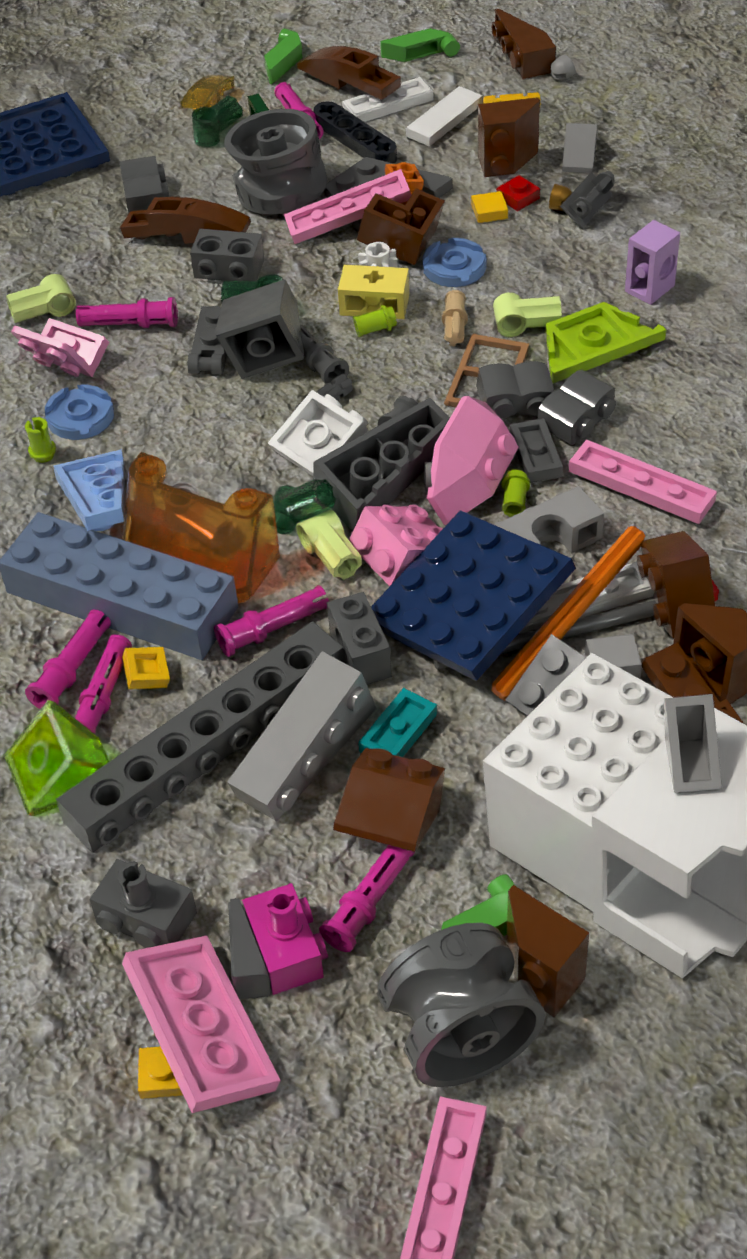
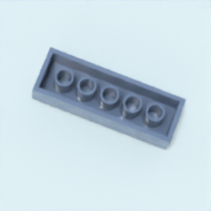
M40 512L34 516L0 559V572L7 593L84 620L88 617L91 610H99L105 615L98 623L101 624L106 617H109L111 621L110 629L202 661L217 640L214 626L219 623L227 625L239 607L234 576L94 530L87 531L85 527Z

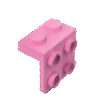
M51 318L48 319L41 334L18 326H14L11 331L19 340L18 345L33 354L32 359L46 367H51L52 364L58 365L61 370L75 377H78L80 373L93 377L109 344V341L104 336Z
M417 505L365 506L349 541L361 555V558L390 586L414 561L415 557L425 550L427 545L443 528L438 527L428 517L427 511Z

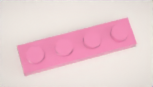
M397 170L284 214L294 244L362 219L364 210L375 193L398 203L408 201L411 197V192L402 170Z
M587 439L569 461L568 472L697 524L701 523L716 501V490Z
M440 1096L400 1259H454L486 1120L487 1106Z

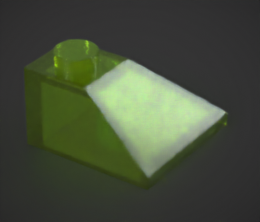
M47 700L4 754L29 816H37L58 808L56 798L110 762L100 738L56 702Z

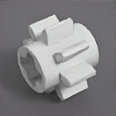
M383 242L370 243L367 245L365 253L358 254L359 265L398 268L396 250H390L389 246Z

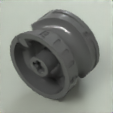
M294 109L263 111L241 120L227 133L224 140L225 149L242 166L232 176L238 199L246 209L260 214L286 213L310 204L324 192L328 180L325 166L321 159L320 142L315 121L307 113Z
M465 923L455 925L421 939L402 952L388 966L378 983L377 995L384 1011L400 1013L409 1016L414 1021L403 1050L417 1078L423 1084L431 1087H451L482 1078L520 1055L535 1040L544 1025L545 1011L531 985L526 980H519L514 983L508 982L514 969L513 953L506 944L501 932L490 924Z

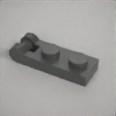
M201 306L192 350L188 355L187 365L189 374H200L201 371H211L212 374L224 373L227 354L216 337L215 331L221 310L220 306Z

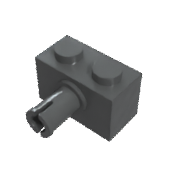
M116 859L89 899L96 923L109 933L117 934L121 932L134 938L137 943L145 948L180 941L197 914L192 889L146 871L143 864L138 867V863L135 861L127 863Z

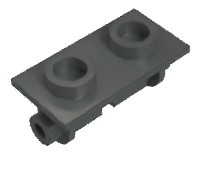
M606 171L595 176L591 172L560 206L581 229L585 227L613 195L609 190L615 183L614 174Z

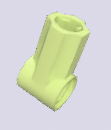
M59 274L46 276L39 286L6 295L14 323L48 313L57 317L66 316L76 306V300L66 279Z
M508 292L498 296L493 303L498 332L505 337L518 336L526 328L546 327V323L562 318L559 296L522 299L519 295Z
M329 509L296 525L297 534L304 549L309 554L316 553L333 577H340L343 580L353 576L355 571L362 565L361 555L345 536L342 523L333 510Z

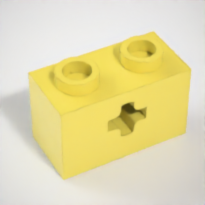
M344 265L338 286L340 316H359L380 310L381 306L385 305L386 308L392 306L396 319H405L410 294L409 268Z

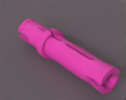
M286 82L278 84L274 90L276 98L279 99L285 109L299 110L310 115L315 121L320 140L324 130L316 121V115L313 110L304 105L290 84L287 85Z
M121 635L109 637L106 649L96 667L88 689H84L80 694L78 701L80 707L69 728L70 733L78 739L92 740L102 715L106 714L111 706L110 696L124 665L122 658L125 648H132V643L126 637ZM109 664H111L112 667L106 679L104 678V675L107 671ZM96 695H98L99 697L94 706V709L91 710L90 707L94 701V698Z

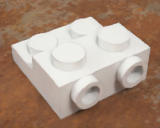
M311 390L270 439L268 444L272 450L313 476L314 461L368 432L366 428L368 422L355 410H351L348 413L342 409V405L331 395L326 394L323 397Z

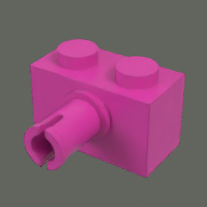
M292 883L242 899L244 910L269 973L273 995L324 978L322 960L328 958L324 940L320 932L312 934L309 923L314 921L306 897L298 899Z

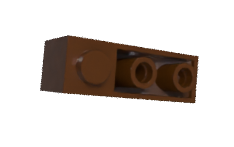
M495 9V21L491 24L494 39H498L503 53L507 54L510 58L512 68L517 69L522 79L550 74L551 64L556 59V46L548 34L501 9Z

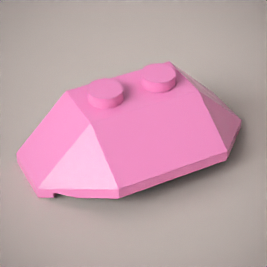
M470 396L461 398L434 446L431 467L432 487H428L427 499L444 525H447L460 510L468 513L493 496L518 449L515 438L509 432L503 420L486 402Z

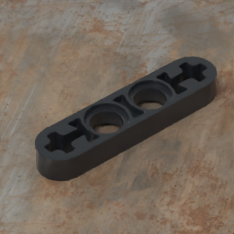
M326 101L315 105L313 110L316 115V121L322 126L324 132L363 158L368 157L393 164L396 163L397 146L393 140L334 102Z

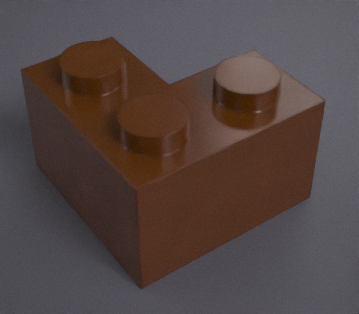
M415 189L406 205H403L375 193L364 210L357 241L366 245L373 242H383L389 246L390 250H396V257L399 260L415 265L437 229L445 200Z
M685 531L643 540L640 544L642 555L637 556L641 577L647 578L653 591H657L658 603L653 605L657 625L659 627L663 626L672 638L675 635L677 612L680 605L689 603L715 606L709 555Z

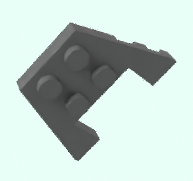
M365 157L329 181L324 190V195L328 198L385 175V165L393 163ZM417 169L424 180L423 192L440 198L453 189V178ZM362 219L352 222V227L357 232L360 229Z

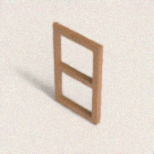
M472 334L444 405L457 407L461 398H455V394L463 375L478 377L479 368L467 366L476 344L519 351L515 362L516 365L525 362L530 343Z

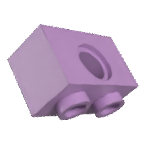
M652 220L629 238L625 292L652 305L675 286L680 232Z

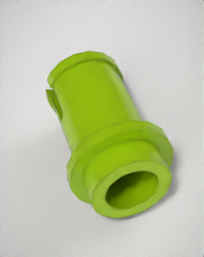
M382 305L380 310L353 316L358 337L383 329L391 331L392 327L397 326L392 306L386 308L385 305Z
M41 417L31 418L34 430L29 420L25 423V431L30 443L28 453L36 462H49L53 459L56 452V444L50 439L48 423L46 419Z
M511 470L503 477L501 482L504 489L502 511L509 517L517 515L526 509V492L530 489L531 485L530 479L525 472Z

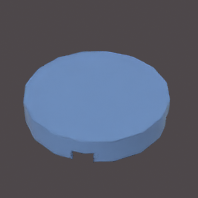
M450 238L448 243L443 244L437 241L425 250L422 257L424 274L430 281L440 286H467L478 281L484 275L487 268L486 254L483 253V248L479 244L463 238Z
M87 384L77 385L78 389L70 391L68 387L59 390L50 397L45 405V419L50 431L60 438L70 440L87 439L100 434L109 427L114 418V407L109 394L97 386Z

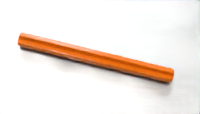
M630 526L624 531L492 683L491 691L496 696L506 701L508 695L551 634L560 640L639 550L640 544L645 539L643 531L635 526Z

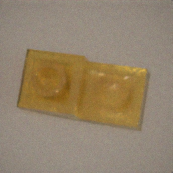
M208 75L201 78L187 91L181 101V108H191L193 113L196 114L209 113L210 108L221 105V96H224V91L235 88L234 76Z

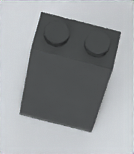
M286 279L223 300L215 330L216 337L241 379L305 359L297 300Z

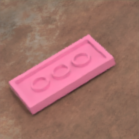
M208 936L125 953L122 965L191 1113L277 1090L281 1080Z

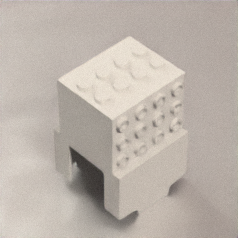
M591 653L483 760L490 846L593 911V922L683 979L714 951L734 957L747 941V725L714 708L722 788L674 793L665 744L664 698L673 697Z

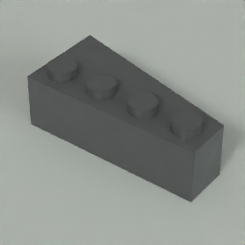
M431 398L420 402L314 461L313 489L353 532L365 506L389 505L424 472V462H432L435 443L450 417Z

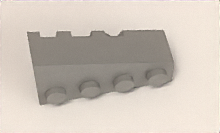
M323 651L319 654L227 781L239 800L275 821H278L286 811L292 808L300 794L375 711L376 706L362 672Z

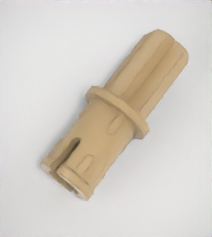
M451 290L445 295L446 304L445 311L442 314V323L445 326L444 339L449 342L450 346H456L457 343L464 341V326L468 322V314L465 311L466 296L459 290Z

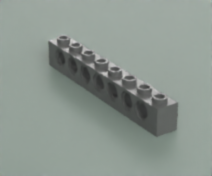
M313 621L56 798L63 823L92 853L103 845L112 843L121 832L135 822L147 818L156 807L170 797L179 795L187 785L202 774L211 772L219 762L233 752L243 749L251 739L263 732L322 651L345 663L343 646Z

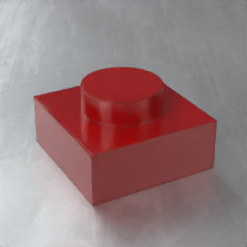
M520 175L497 187V192L502 191L506 204L517 212L540 199V188Z

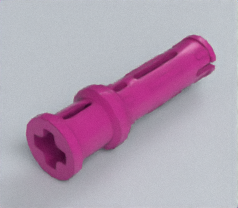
M169 297L167 301H148L147 298H142L137 303L78 305L76 321L79 327L139 324L143 328H149L150 325L169 324L170 327H176L178 323V308L175 297Z
M318 585L314 589L262 612L246 611L241 619L227 625L219 623L214 626L217 642L223 653L227 657H231L235 654L236 649L252 642L260 644L267 638L268 633L320 610L327 609L329 599L325 598L313 602L314 599L326 594L325 590Z
M95 609L91 610L88 617L58 657L47 660L43 665V673L36 682L30 683L25 689L27 699L34 706L43 711L51 712L59 705L58 698L65 688H71L76 681V670L103 633L111 626L109 617H106L101 624L98 623L105 615L103 612Z
M388 845L355 891H349L339 900L340 908L331 920H325L319 927L322 938L339 951L351 952L356 945L355 938L363 926L371 924L375 919V906L415 852Z

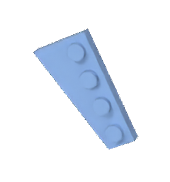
M122 449L53 466L56 480L87 531H105L112 528L114 524L124 522V458Z

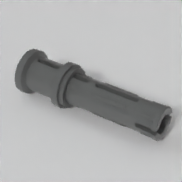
M300 324L304 356L308 368L318 372L325 384H332L331 381L340 374H344L347 377L349 373L348 363L342 358H337L330 345L318 342Z

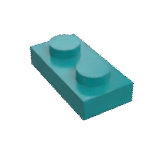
M403 688L359 740V752L362 753L365 748H379L391 752L392 755L403 757L437 716V704Z

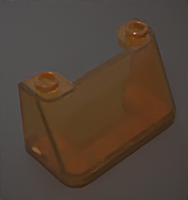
M140 452L132 462L128 472L121 539L234 576L238 603L249 600L280 558L273 496L256 489L244 488L234 492L223 504L163 484L167 476L164 461L156 456Z

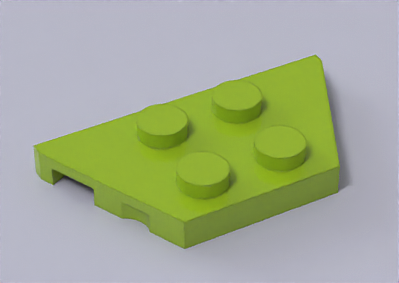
M605 302L546 323V343L552 383L554 384L569 378L578 370L587 371L664 341L666 329L659 324L654 329L640 324L639 316L630 312L620 311L617 307Z

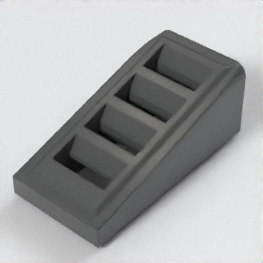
M239 898L230 899L228 910L233 988L239 999L268 997L271 995L269 973L255 935Z

